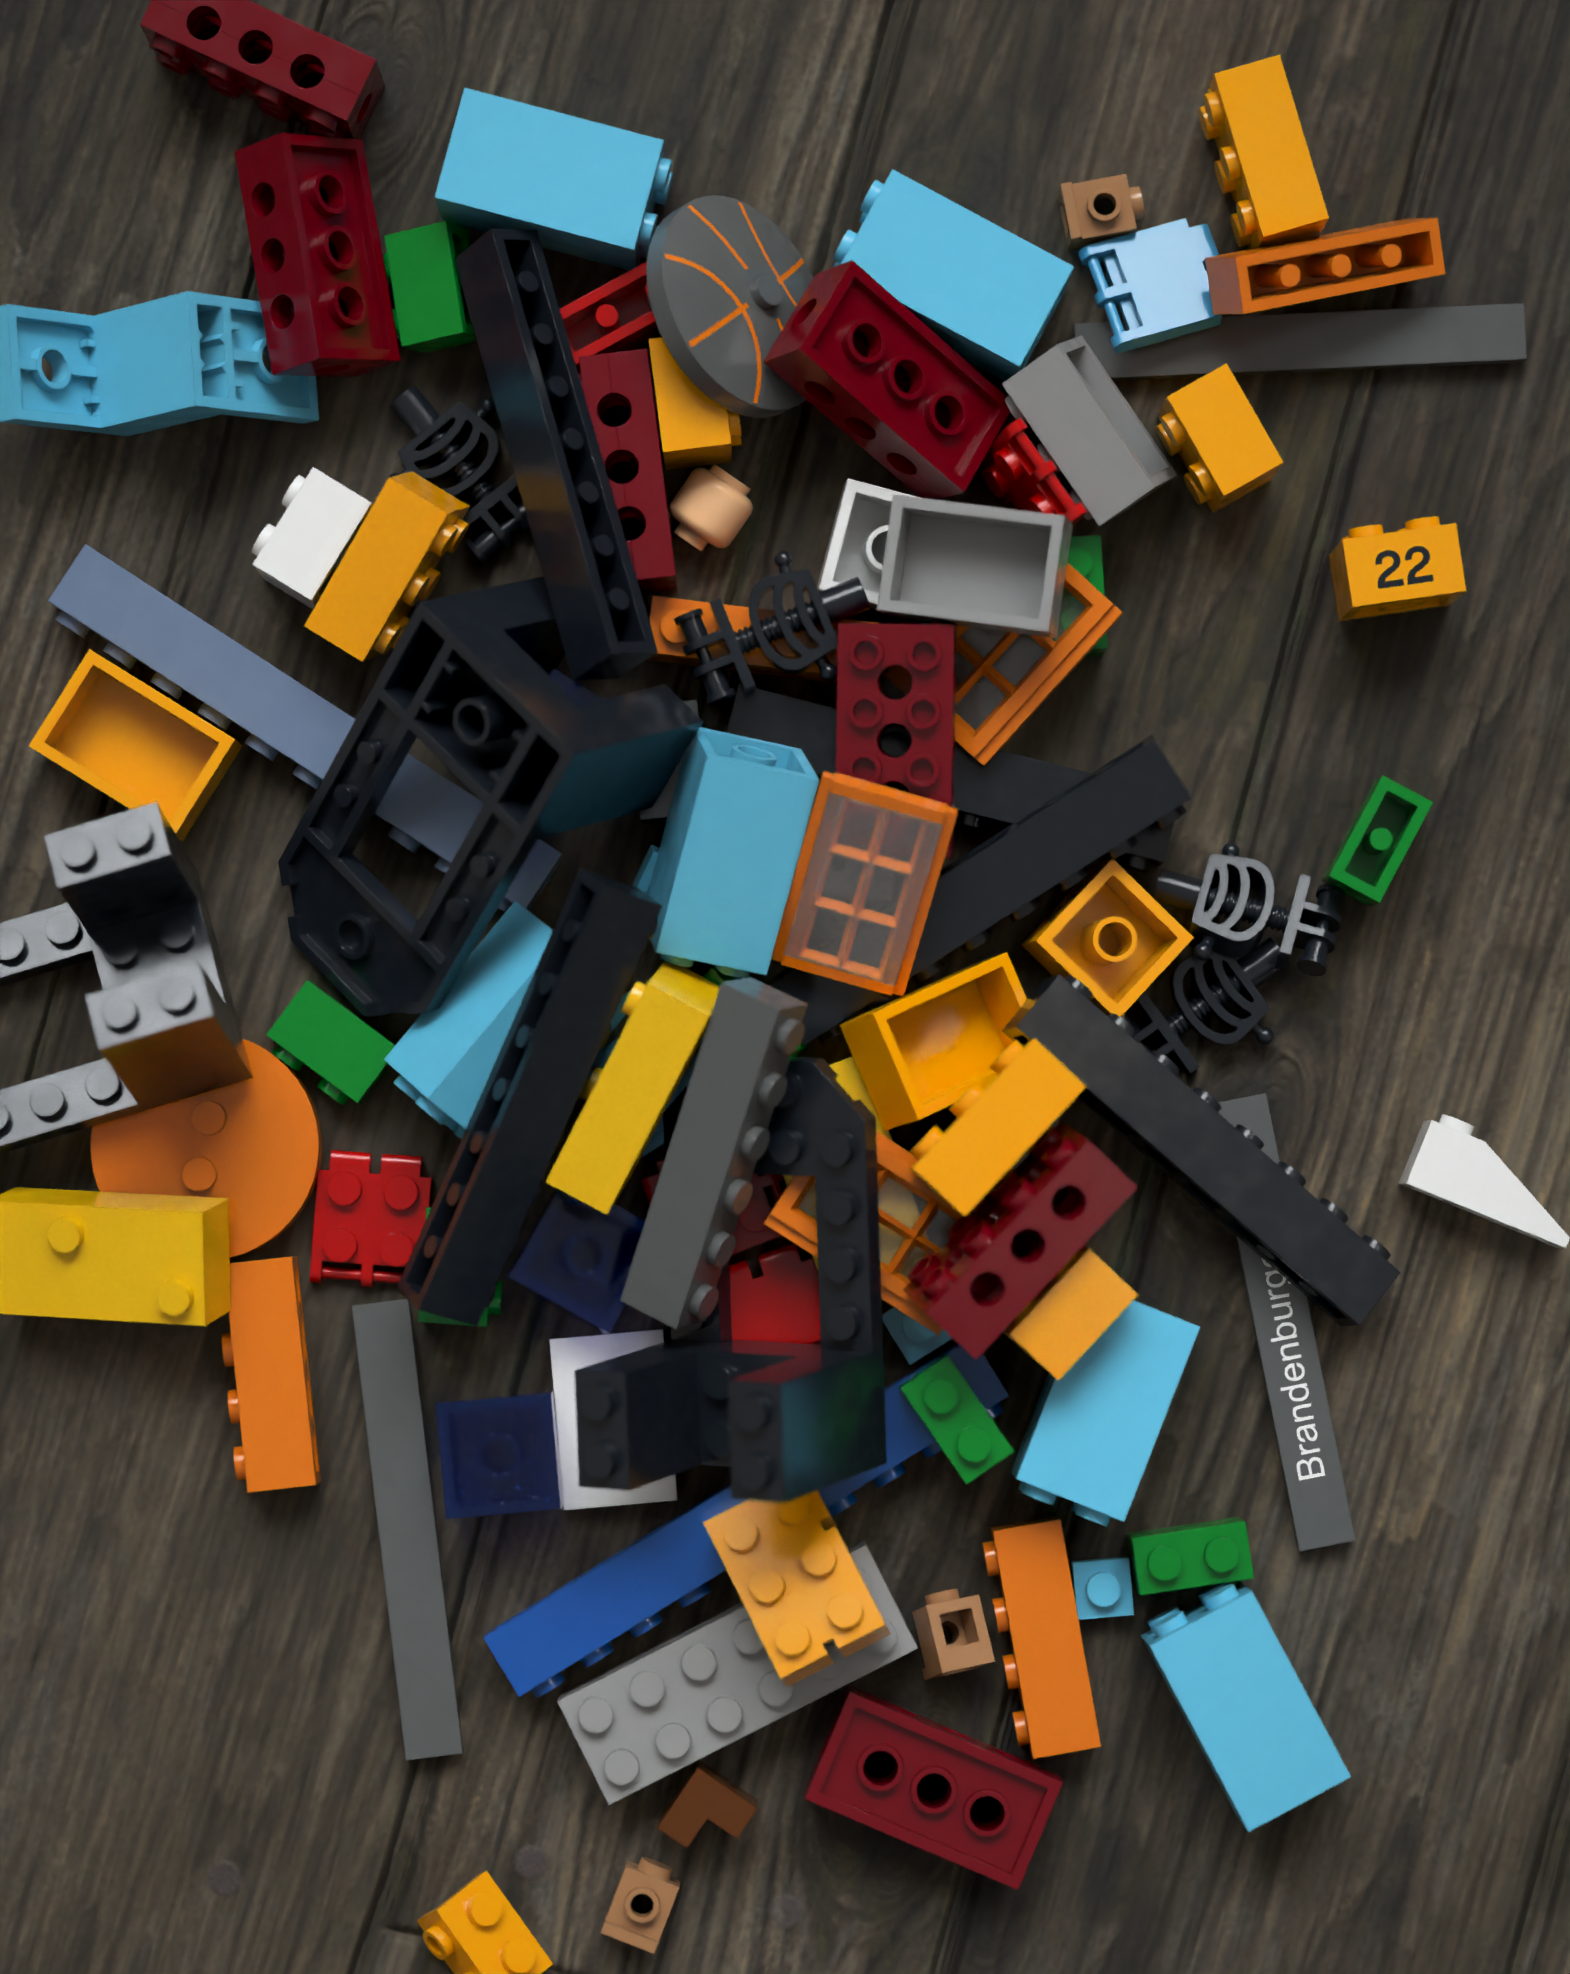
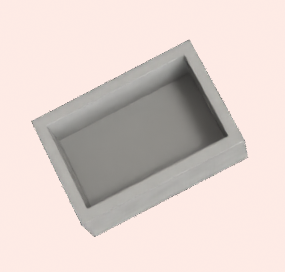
M1082 335L1055 345L1002 383L1009 394L1005 398V402L1016 420L1022 418L1026 425L1029 423L1041 441L1037 448L1045 462L1052 460L1058 469L1055 473L1062 471L1073 488L1070 492V497L1075 504L1082 502L1088 511L1083 517L1087 520L1094 518L1098 526L1121 515L1177 476Z
M893 495L877 610L887 617L1057 638L1073 524L1066 516Z

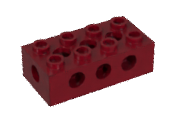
M151 0L140 23L150 43L149 48L158 54L156 61L165 68L183 76H187L191 69L208 77L207 85L229 98L238 99L240 93L260 101L258 109L276 120L289 123L291 117H294L311 125L309 132L314 136L361 139L386 87L375 58L250 0ZM215 35L214 37L205 40L209 36ZM268 58L266 61L260 64H255L261 59ZM320 82L312 88H305L310 83Z
M279 133L235 151L272 374L356 377L401 361L363 140Z
M853 260L817 273L763 361L920 498L940 500L964 493L1010 413L1005 402L1006 396Z
M638 349L579 357L581 373H578L621 525L636 523L645 529L643 534L637 539L626 540L641 595L678 591L648 350ZM616 412L624 413L630 417L624 425L619 427H610L603 423L608 415ZM620 468H630L637 472L636 477L625 484H618L609 479L611 474Z
M838 623L836 773L882 786L889 781H897L904 784L910 794L946 803L948 807L954 808L956 625ZM895 665L906 668L912 677V688L901 699L889 697L882 687L884 673ZM892 723L905 726L911 735V746L908 752L901 757L889 755L881 744L883 730ZM848 801L837 843L868 851L879 809ZM890 813L879 855L911 857L922 821ZM954 827L945 857L953 856Z
M1063 1121L1055 1128L1049 1126L1028 1148L1030 1155L1014 1171L1010 1168L988 1191L990 1197L975 1213L970 1211L965 1217H960L953 1224L948 1232L950 1240L935 1256L932 1253L924 1256L908 1275V1279L911 1282L903 1290L975 1359L990 1346L1138 1188L1087 1138Z
M848 1685L805 1787L804 1795L805 1799L1018 1890L1063 1782L1059 1774ZM875 1751H886L896 1759L893 1771L884 1777H874L868 1774L863 1767L865 1759ZM928 1774H940L949 1782L945 1794L933 1800L920 1796L917 1792L919 1781ZM983 1796H991L1001 1802L999 1814L988 1822L977 1821L970 1815L972 1804Z

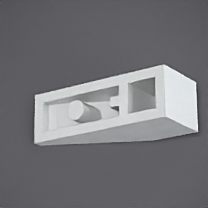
M1442 1114L1439 1123L1433 1120L1423 1122L1400 1179V1185L1553 1247L1566 1248L1570 1237L1488 1144L1471 1136L1474 1126Z

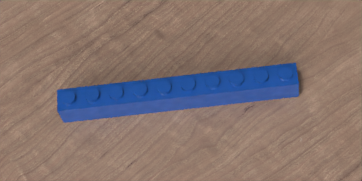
M958 1343L884 1388L887 1463L819 1489L832 1517L858 1501L853 1492L873 1480L876 1487L880 1488L906 1472L907 1470L902 1462L920 1450L926 1458L942 1450L899 1388V1385L945 1353L950 1357L992 1419L1004 1411L999 1402L1009 1395L983 1353L975 1359ZM732 1483L488 1631L483 1639L517 1695L520 1697L532 1690L536 1698L544 1695L565 1681L561 1671L579 1660L585 1668L593 1665L614 1651L610 1644V1641L627 1630L636 1638L663 1621L658 1611L676 1600L684 1608L712 1591L707 1581L725 1571L726 1568L703 1522L746 1501L732 1499Z

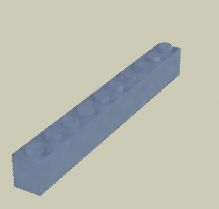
M87 544L84 545L48 600L61 611L55 619L57 622L82 638H85L89 630L93 631L108 641L102 651L129 669H132L136 661H139L156 672L150 682L179 700L184 691L203 703L197 713L225 731L231 722L250 734L245 744L271 761L275 760L278 753L282 754L297 764L292 774L315 790L319 788L356 720ZM407 754L374 815L392 826L387 836L404 848L416 854L422 845L440 857L434 867L445 874L484 804L424 763ZM537 839L498 909L505 913L516 901L530 911L563 861L564 856L562 853L544 841Z

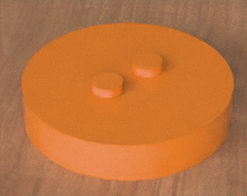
M243 1039L253 1078L92 1126L90 1142L93 1174L100 1192L228 1198L230 1258L250 1253L267 1245L295 1222L314 1192L317 1184L318 1169L321 1170L323 1156V1135L320 1118L314 1101L303 1081L289 1065L275 1056L270 1050Z

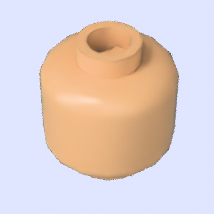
M716 464L712 466L710 471L705 468L695 469L691 472L669 506L672 517L680 523L674 533L700 551L704 549L707 543L717 548L729 546L752 513L753 505L747 497L751 489Z

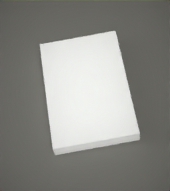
M663 1329L549 1339L564 1510L678 1500L676 1474L630 1491L579 1487L575 1370L663 1343Z

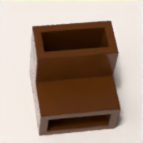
M698 1760L660 1816L657 1828L685 1848H688L707 1819L738 1839L758 1809V1800Z

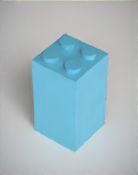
M464 87L435 193V200L442 221H448L485 233L491 228L537 230L542 248L630 271L640 265L641 257L647 258L652 237L658 227L656 226L658 215L654 214L656 203L666 205L674 173L671 172L672 160L665 158L664 140Z
M893 169L884 184L875 180L860 207L862 214L859 222L862 226L858 233L848 229L833 257V260L836 261L833 267L853 260L967 362L1004 382L1007 381L1027 364L1067 290L1074 266Z
M703 727L699 728L683 755L657 861L647 893L648 896L662 905L658 915L657 929L650 941L655 953H660V958L664 961L679 966H693L694 961L714 964L719 972L738 978L748 977L749 972L767 975L819 783V778L800 748Z
M514 901L471 953L440 1008L422 1013L384 1058L400 1074L393 1083L416 1101L415 1103L440 1124L444 1123L454 1131V1134L460 1139L464 1135L553 931L516 901ZM628 992L622 996L611 1021V1032L626 1015L621 1010L629 996Z
M1133 1300L1059 1381L1049 1373L1010 1471L1017 1480L1021 1481L1018 1487L1021 1493L1050 1505H1054L1058 1495L1074 1502L1071 1510L1076 1515L1106 1527L1111 1517L1124 1522L1200 1327Z
M1227 1582L1214 1584L1200 1592L1198 1597L1201 1603L1185 1612L1180 1611L1178 1606H1175L1154 1616L1147 1622L1151 1630L1140 1636L1237 1818L1247 1831L1250 1832L1347 1780L1351 1775L1253 1592L1241 1582L1235 1585Z

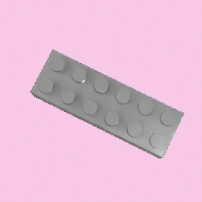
M865 1540L848 1548L891 1634L845 1658L838 1650L834 1640L825 1644L824 1647L829 1652L834 1664L789 1687L785 1685L780 1679L743 1602L560 1694L557 1702L609 1805L918 1649L916 1641Z

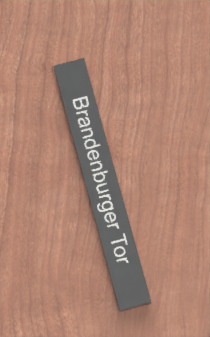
M1266 1093L1218 1102L1222 1107L1219 1114L1234 1127L1240 1124L1255 1133L1264 1143L1261 1151L1278 1164L1280 1160ZM1235 1235L1297 1549L1301 1552L1356 1541L1307 1296Z

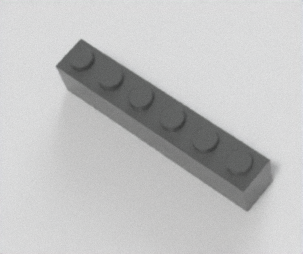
M751 977L721 982L620 1301L674 1329L705 1321L717 1304L719 1291L716 1288L723 1266L728 1262L735 1249L736 1239L733 1234L740 1213L747 1207L752 1196L753 1186L750 1182L757 1160L762 1157L769 1144L770 1132L767 1129L774 1108L782 1100L787 1088V1078L785 1077L792 1053L799 1047L804 1036L805 1027L802 1021L808 1004Z

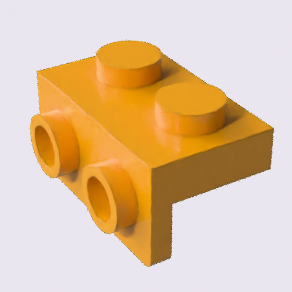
M487 1871L477 1875L440 1906L427 1912L417 1920L419 1926L424 1931L423 1940L427 1948L435 1957L444 1960L454 1974H542L553 1965L550 1958Z

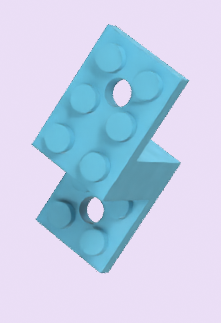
M186 291L94 316L11 304L0 306V423L121 436H132L221 414L304 424L319 420L316 376L273 375L272 368L270 373L267 371L263 363L262 354L265 353L269 356L260 301ZM42 357L51 365V381L43 373Z

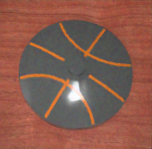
M719 195L703 196L671 212L662 220L652 237L647 256L646 274L649 300L655 321L666 346L679 367L710 399L742 416L752 418L774 417L806 401L801 394L763 362L813 280L808 266L796 247L767 216L754 207L734 198Z

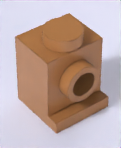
M1126 174L1074 184L1072 182L1060 184L1057 199L1067 250L1083 248L1090 244L1134 233L1137 230L1136 221L1145 219L1140 187L1129 188ZM1107 198L1112 201L1114 211L1109 215H1101L1096 212L1093 203L1098 199Z
M950 1589L924 1596L926 1606L912 1612L925 1668L922 1669L924 1680L975 1670L995 1662L979 1594L960 1598L958 1589ZM942 1624L948 1626L952 1631V1641L950 1644H946Z
M641 1857L639 1864L627 1860L602 1924L601 1933L654 1954L680 1887V1880L671 1877L673 1869L661 1862L646 1857ZM645 1894L652 1899L654 1906L651 1911L640 1914L632 1908L631 1901L636 1895Z

